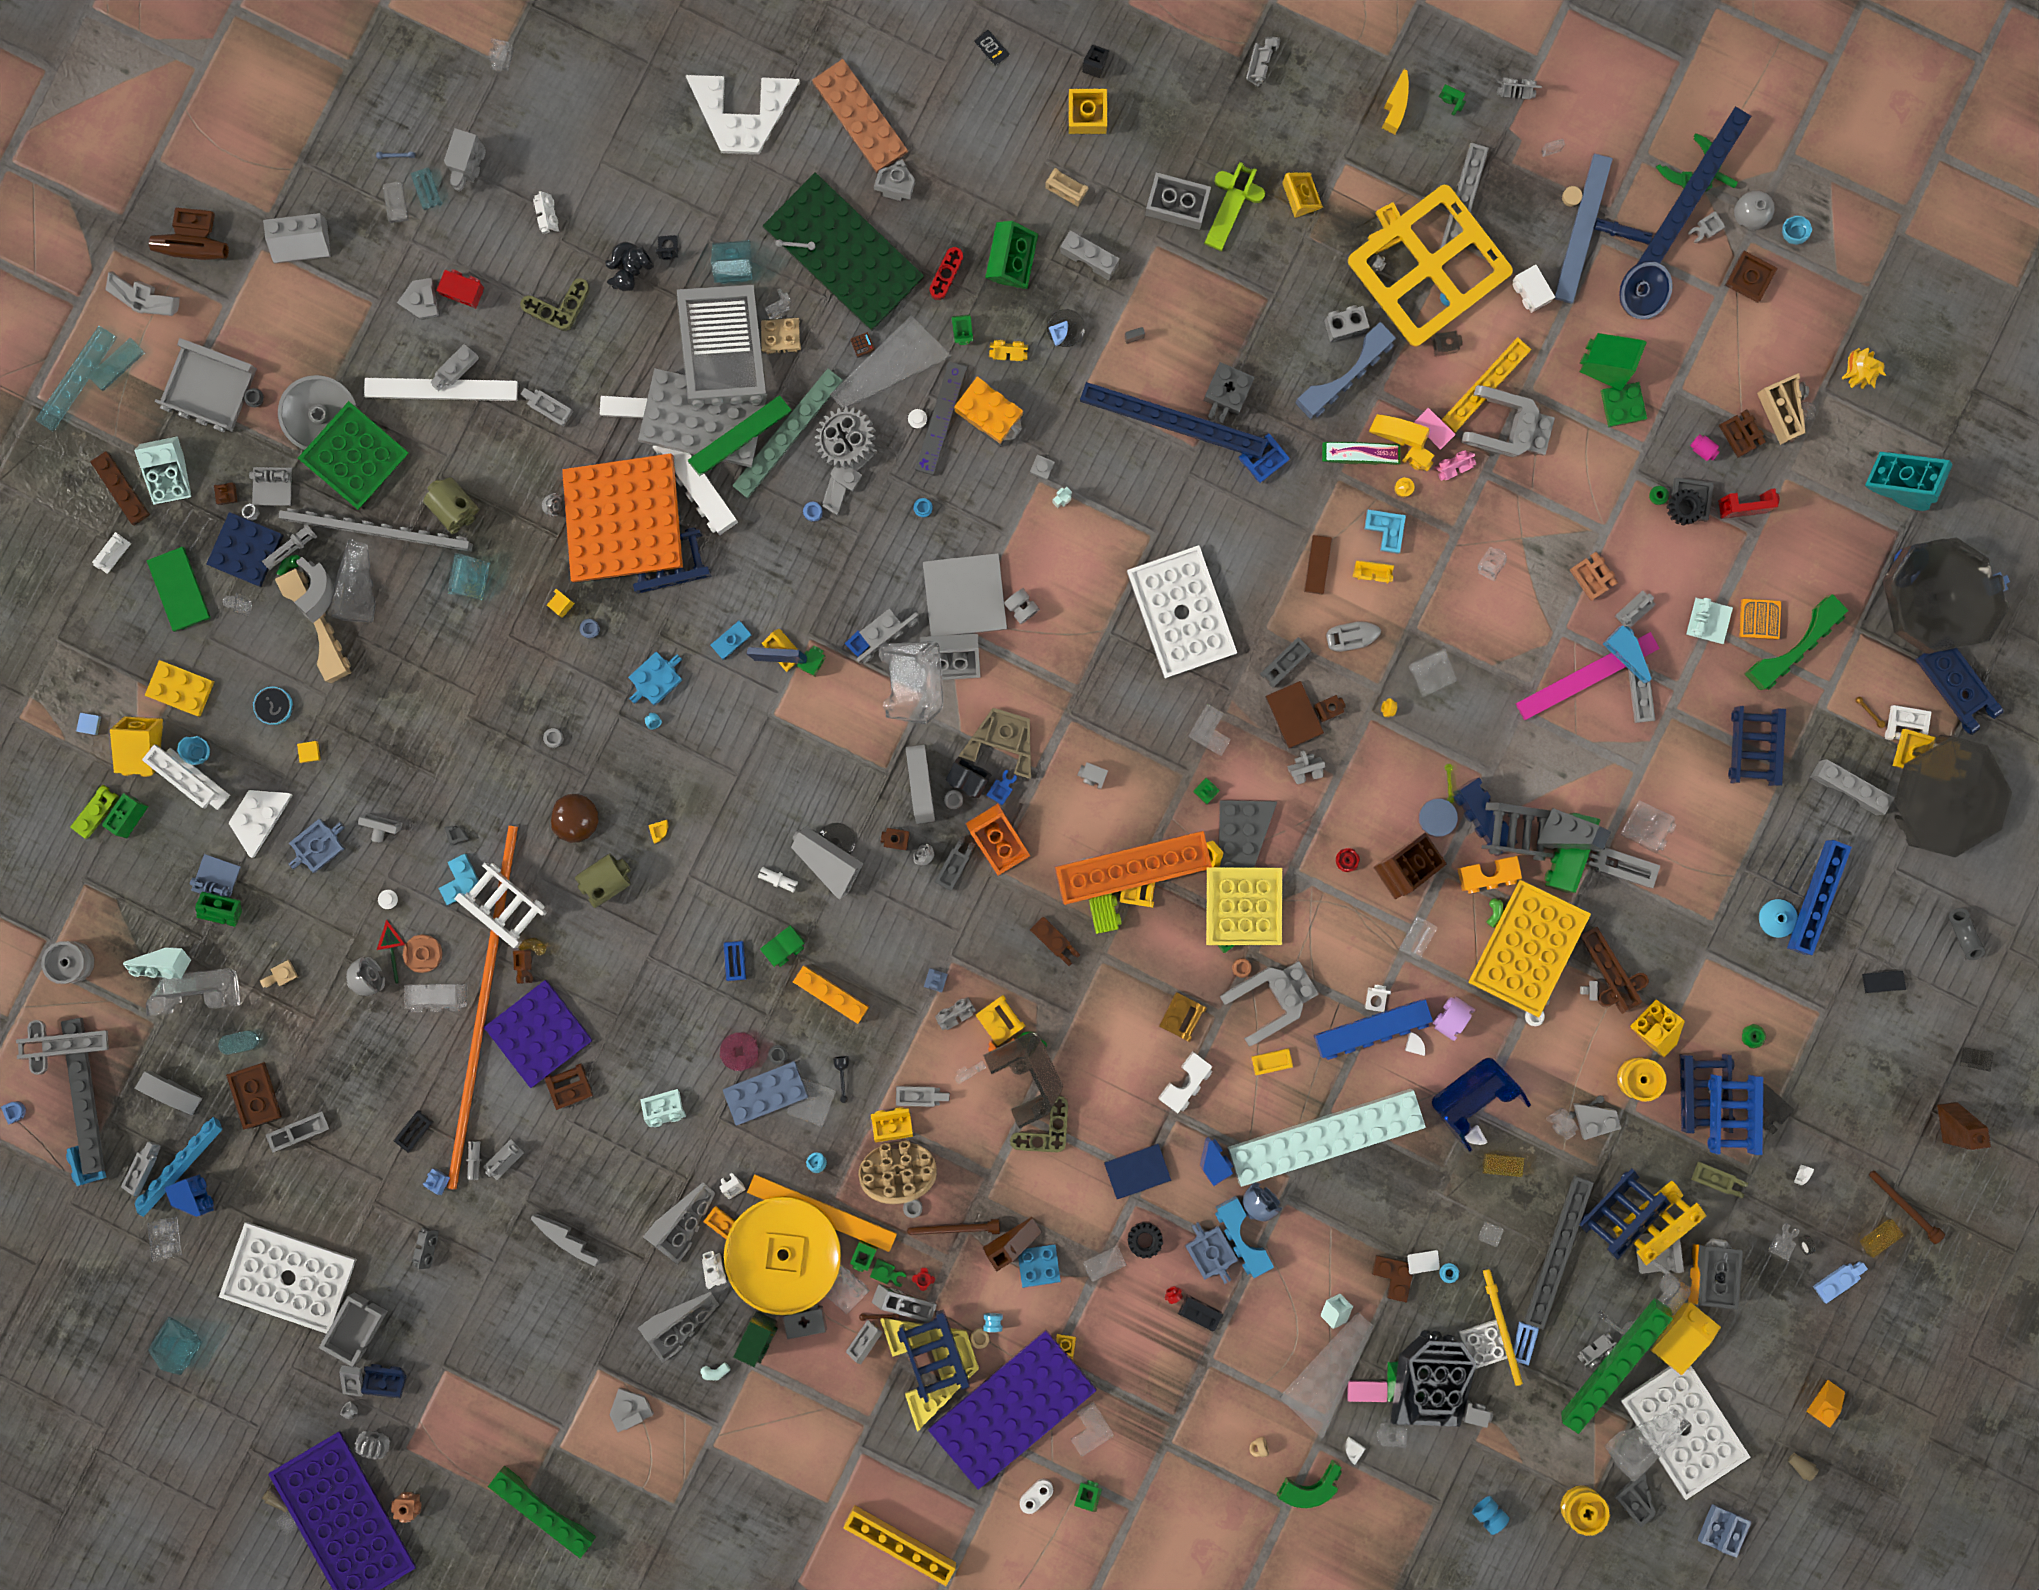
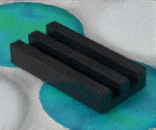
M417 1110L393 1141L409 1153L434 1121L428 1119L420 1110ZM420 1117L421 1120L417 1123V1125L413 1128V1130L409 1133L405 1140L401 1142L400 1139L404 1136V1134L408 1131V1129L412 1126L416 1119ZM424 1122H426L427 1124L423 1127V1129L407 1147L406 1144L409 1142V1140L413 1137V1135L417 1132L421 1125Z

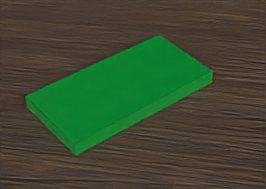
M184 547L146 560L174 632L211 618Z

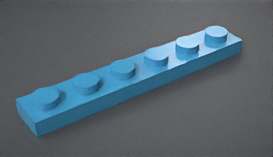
M212 1117L209 1122L204 1123L201 1131L189 1140L188 1145L183 1151L177 1153L173 1162L163 1169L162 1174L150 1183L146 1192L136 1199L135 1207L137 1214L144 1217L166 1193L165 1187L174 1184L223 1130L218 1119Z

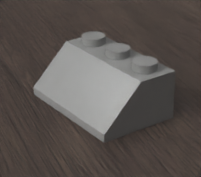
M320 213L263 220L265 240L274 264L331 257L327 220Z
M978 633L920 637L923 681L980 678Z

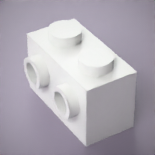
M1537 265L1516 275L1512 280L1514 290L1520 293L1523 298L1524 307L1529 309L1531 313L1547 305L1555 298Z

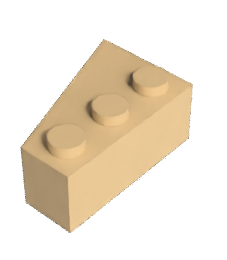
M1799 373L1770 385L1757 393L1780 445L1805 433L1804 414L1800 399L1802 395L1799 389Z

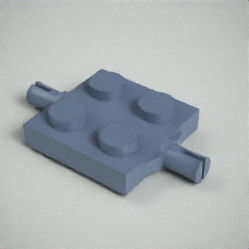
M322 819L314 822L289 842L297 856L288 863L289 866L294 870L303 863L308 866L312 873H316L345 849L337 837V834L345 829L342 826L343 824L339 822L331 829L327 827Z
M1199 1222L1195 1223L1196 1226L1193 1224L1191 1227L1197 1236L1194 1240L1185 1244V1247L1204 1280L1212 1275L1219 1274L1224 1284L1228 1283L1224 1275L1230 1282L1231 1278L1226 1270L1238 1259L1219 1226L1204 1232Z

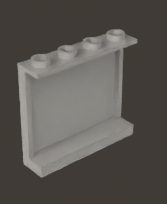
M179 338L177 345L181 347L162 398L161 400L155 399V402L161 405L160 409L171 413L174 410L178 412V416L186 419L190 417L196 418L195 422L207 426L209 423L214 425V429L223 433L225 430L232 432L245 401L244 395L251 386L257 368L249 363Z

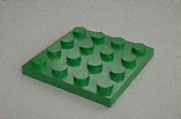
M348 401L302 452L298 459L359 510L407 457L409 452Z

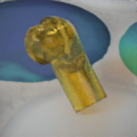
M535 937L522 940L519 946V950L530 948L538 956L543 955L546 951L545 944Z

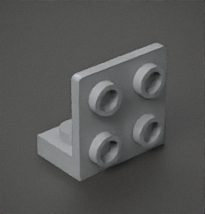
M1643 1233L1639 1237L1645 1244L1654 1238L1651 1233ZM1680 1238L1647 1266L1637 1254L1638 1267L1641 1274L1672 1270L1675 1273L1684 1272Z

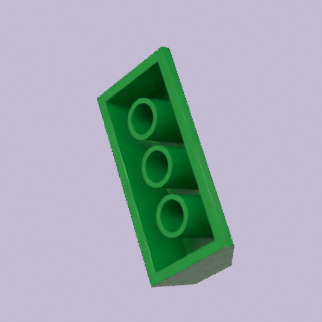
M1569 813L1572 816L1599 825L1601 820L1578 813ZM1557 848V851L1553 852L1554 856L1550 861L1552 863L1551 869L1547 870L1545 874V886L1565 893H1576L1590 850Z

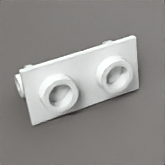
M539 191V195H535L533 200L536 214H543L537 217L539 230L543 234L549 233V229L558 232V219L555 215L554 200L550 194Z
M115 532L93 560V565L108 574L131 543Z

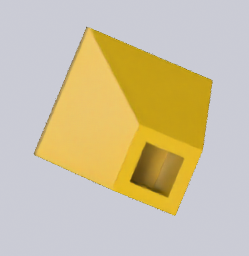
M1656 999L1631 1024L1630 1028L1650 1048L1664 1058L1677 1045L1685 1021Z

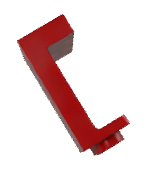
M1773 488L1760 495V502L1739 504L1738 493H1730L1718 500L1720 518L1766 514L1778 507L1780 502L1779 494Z

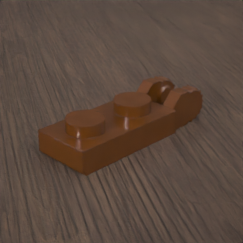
M1044 917L1030 929L1042 943L1057 957L1059 956L1068 966L1072 964L1071 961L1061 953L1066 947L1075 957L1078 958L1080 956L1070 945V942Z

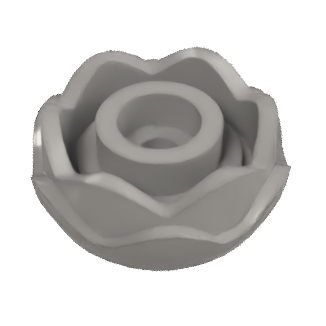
M555 493L547 495L542 502L544 513L549 517L558 516V513L562 510V498Z
M927 843L926 845H920L918 851L913 854L914 863L920 866L929 864L934 858L933 847Z

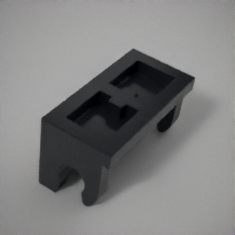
M1188 1294L1178 1311V1315L1212 1332L1216 1330L1223 1317L1221 1311Z

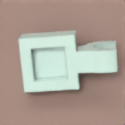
M1068 487L1065 489L1061 488L1056 492L1057 496L1053 499L1052 503L1057 508L1061 505L1063 507L1071 501V490Z

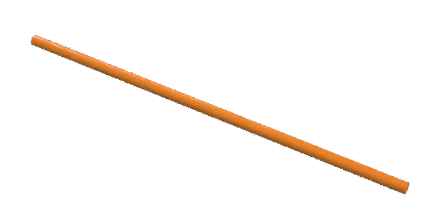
M508 826L501 874L508 880L510 878L518 827ZM507 890L495 903L494 919L496 917L499 918L504 912ZM492 930L490 931L449 1172L450 1179L447 1184L448 1189H457L497 955L499 936Z

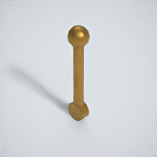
M1857 697L1855 699L1856 703L1861 704L1877 722V727H1885V721L1879 720L1863 702L1862 697Z

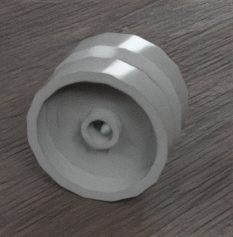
M60 941L52 944L45 950L41 966L46 977L55 983H78L85 980L91 974L94 968V956L89 947L81 942Z

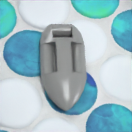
M1362 621L1335 626L1326 633L1328 647L1336 652L1364 648L1379 637L1381 629L1372 623ZM1338 633L1340 644L1336 645L1334 634Z

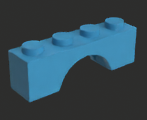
M1234 1196L1216 1206L1218 1212L1215 1215L1219 1223L1224 1222L1227 1228L1224 1232L1228 1240L1233 1239L1236 1245L1233 1249L1237 1257L1240 1258L1242 1256L1245 1262L1242 1266L1246 1274H1251L1253 1278H1256L1274 1268L1263 1247H1251L1242 1241L1240 1226L1247 1215L1238 1198Z

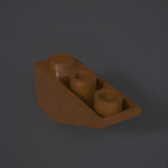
M1030 1217L982 1248L997 1272L1012 1263L1041 1234V1231L1034 1219Z

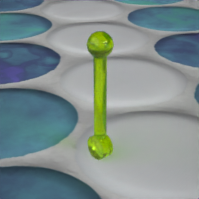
M1446 764L1444 768L1447 771V801L1453 803L1454 798L1452 797L1451 770L1453 766Z

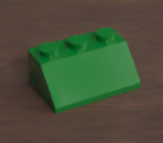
M1014 221L996 222L985 278L998 284L1027 289L1038 233Z

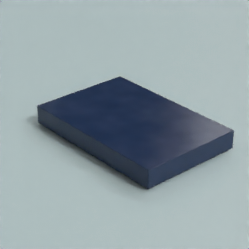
M1158 1143L1104 1162L1117 1200L1171 1181Z

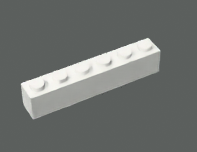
M652 446L658 455L670 453L674 455V467L677 475L675 479L680 487L683 485L688 491L685 494L691 502L696 501L698 504L696 509L701 517L706 516L710 522L707 525L713 533L717 531L721 535L738 523L705 474L699 477L688 463V459L692 457L689 453Z

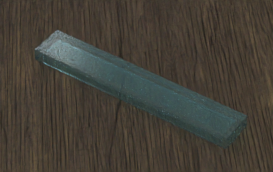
M101 326L97 327L35 420L51 431L55 430L117 337Z

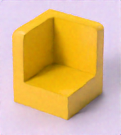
M555 589L554 592L556 594L547 606L563 618L575 603Z

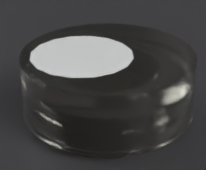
M1803 1235L1798 1238L1800 1248L1805 1255L1815 1253V1244L1809 1235Z

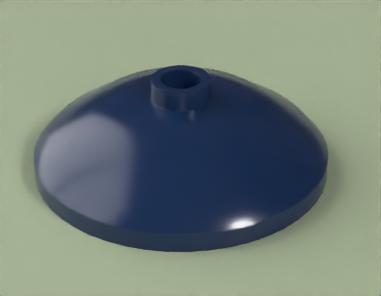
M1653 261L1641 262L1632 267L1624 276L1619 291L1620 303L1624 311L1637 319H1649L1659 314L1668 304L1672 294L1673 285L1669 271L1663 265Z

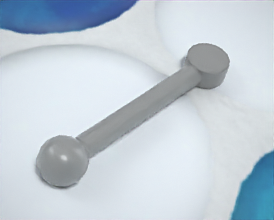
M780 239L776 241V246L778 247L784 245L806 247L809 250L815 249L813 242L805 244L783 242Z

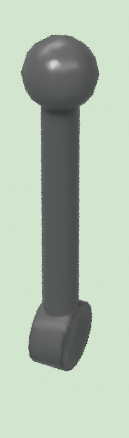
M1601 1095L1597 1096L1596 1100L1590 1102L1587 1106L1603 1103L1604 1097ZM1571 1111L1568 1113V1117L1570 1119L1575 1118V1111Z

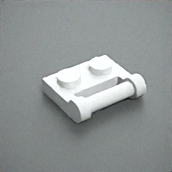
M1892 705L1885 739L1900 740L1901 732H1896V726L1920 730V733L1928 735L1931 712Z

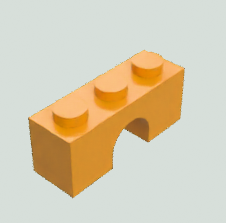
M1512 856L1494 860L1496 871L1491 877H1487L1481 872L1480 864L1457 868L1462 891L1468 890V894L1479 892L1480 887L1486 886L1488 890L1498 888L1499 883L1505 882L1506 886L1517 884V880L1522 879L1518 857Z

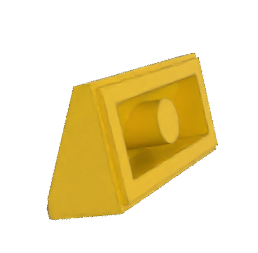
M780 629L773 631L762 642L765 648L798 650ZM778 662L786 672L797 664Z

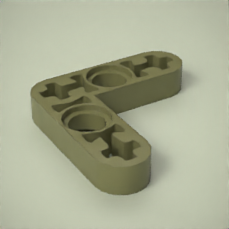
M578 278L574 280L559 309L530 295L522 298L520 306L526 314L561 331H568L573 326L589 294L590 286L584 279ZM583 284L585 290H580L578 293L577 285L581 286ZM574 293L575 295H577L578 293V296L581 298L578 299L576 296H573L572 294ZM570 300L577 301L575 309L567 308V303ZM532 301V304L535 307H537L538 310L536 311L532 307H529L527 309V306L525 304L530 303ZM547 308L552 311L551 316L543 318L542 311ZM556 313H558L557 317L562 320L566 317L568 323L561 326L560 321L555 319Z
M1059 1095L1051 1100L1049 1133L1015 1132L1010 1138L1011 1146L1016 1150L1061 1152L1066 1146L1068 1102L1066 1098ZM1058 1099L1065 1103V1106L1061 1107V1113H1065V1116H1053V1112L1057 1113V1106H1054V1103H1057ZM1057 1118L1062 1119L1064 1122V1126L1061 1129L1053 1127V1121ZM1052 1131L1056 1133L1064 1132L1063 1136L1059 1135V1141L1063 1142L1062 1145H1059V1148H1055V1145L1051 1144L1056 1139V1134L1052 1135ZM1021 1136L1022 1140H1027L1026 1136H1031L1029 1140L1030 1147H1026L1027 1143H1021L1020 1146H1016V1142H1013V1139ZM1035 1137L1043 1139L1041 1147L1033 1146L1032 1140Z

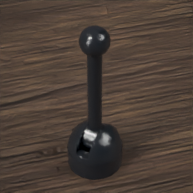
M838 1056L833 1058L835 1068L840 1071L842 1092L840 1101L846 1103L848 1098L845 1094L844 1070L849 1065V1057Z

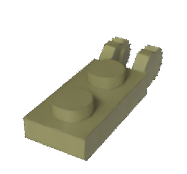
M1701 1162L1697 1163L1691 1180L1743 1198L1744 1194L1737 1190H1732L1734 1182L1743 1187H1747L1749 1184L1737 1179L1736 1176Z

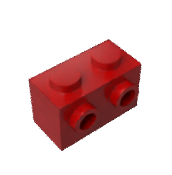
M453 269L451 272L444 270L436 291L443 297L476 309L484 291L480 280L469 276V278L463 277L461 272Z

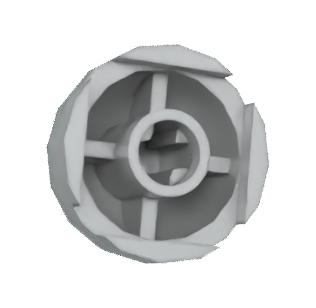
M1760 190L1744 194L1734 208V216L1740 226L1743 225L1748 230H1759L1765 227L1775 212L1772 198Z
M361 957L354 961L348 968L346 975L348 987L361 996H370L383 990L385 978L380 977L378 971L382 970L371 957Z

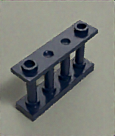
M689 528L685 530V533L680 534L681 541L689 539L695 565L693 567L694 570L686 571L684 568H677L675 574L667 575L664 570L657 571L656 578L651 580L646 578V573L638 574V583L633 584L634 591L639 594L712 577L710 568L702 565L696 538L701 537L702 532L699 529L696 530V528Z
M1744 706L1734 707L1731 713L1733 741L1731 767L1728 771L1730 783H1740V778L1766 779L1769 781L1768 786H1782L1786 709H1774L1769 715L1744 713ZM1743 720L1769 722L1772 724L1771 732L1769 734L1743 732ZM1742 740L1768 741L1771 743L1770 751L1768 753L1742 751ZM1741 759L1767 760L1770 762L1769 770L1767 772L1741 770Z
M1680 1054L1682 1132L1695 1133L1694 1128H1697V1126H1710V1118L1696 1119L1694 1117V1109L1696 1107H1710V1099H1696L1694 1097V1090L1696 1088H1708L1709 1080H1696L1693 1078V1070L1696 1068H1722V1081H1732V1070H1734L1735 1066L1732 1055L1722 1054V1060L1695 1061L1693 1055ZM1724 1089L1721 1101H1733L1732 1089ZM1723 1108V1118L1721 1120H1735L1733 1109ZM1723 1128V1131L1733 1133V1128Z
M1632 1168L1629 1172H1625L1622 1175L1621 1180L1589 1214L1583 1216L1579 1224L1586 1233L1592 1229L1609 1244L1607 1250L1617 1260L1671 1204L1661 1192L1654 1196L1636 1180L1639 1176ZM1630 1187L1649 1201V1205L1644 1210H1640L1623 1195ZM1617 1201L1636 1216V1219L1631 1224H1627L1610 1209ZM1603 1215H1606L1623 1230V1233L1618 1238L1614 1239L1597 1224Z
M944 1309L936 1312L934 1321L909 1330L905 1329L904 1324L899 1326L900 1331H897L900 1343L904 1342L919 1384L917 1392L920 1399L924 1398L925 1403L929 1402V1393L954 1384L961 1385L962 1389L970 1386ZM935 1328L937 1330L941 1329L943 1334L940 1337L941 1339L912 1349L909 1341L910 1337ZM940 1347L948 1348L949 1355H947V1358L922 1367L918 1366L915 1356ZM948 1365L950 1367L954 1366L956 1371L953 1374L954 1376L925 1386L922 1378L923 1374Z

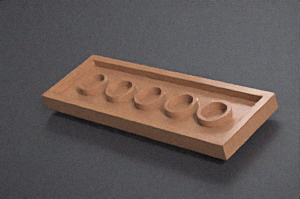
M843 59L812 79V83L876 173L908 153L907 148Z

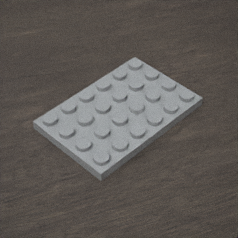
M654 368L638 442L695 455L765 406L767 394L765 400L759 403L744 401L741 404H732L730 402L720 406L704 404L702 407H694L693 405H688L685 375ZM694 377L696 391L738 388ZM758 436L723 461L752 467Z

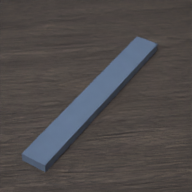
M1595 153L1592 156L1582 199L1578 207L1554 299L1571 304L1574 301L1613 158Z

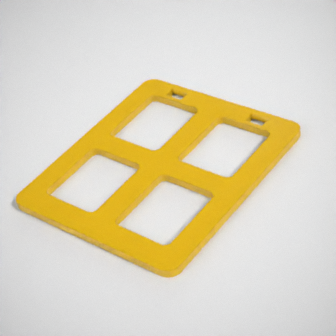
M1448 185L1438 187L1348 257L1349 266L1410 345L1415 347L1421 345L1505 281L1513 272L1512 266ZM1442 203L1463 228V232L1437 252L1431 254L1413 232L1411 225ZM1454 203H1456L1462 211L1459 214H1457L1455 210L1451 207V205H1453ZM1395 237H1399L1416 258L1419 265L1391 287L1387 288L1367 264L1366 260ZM1475 244L1493 267L1494 272L1467 293L1461 294L1443 271L1442 265L1468 245ZM1490 249L1498 257L1494 261L1487 253ZM1430 277L1445 295L1446 299L1450 301V305L1421 328H1417L1398 304L1397 300L1425 278Z

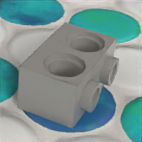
M1353 305L1340 313L1339 310L1330 312L1324 320L1330 343L1366 333L1370 328L1363 306L1357 307V305ZM1351 317H1358L1360 323H1353L1351 321ZM1337 321L1341 324L1342 328L1336 329L1332 323Z

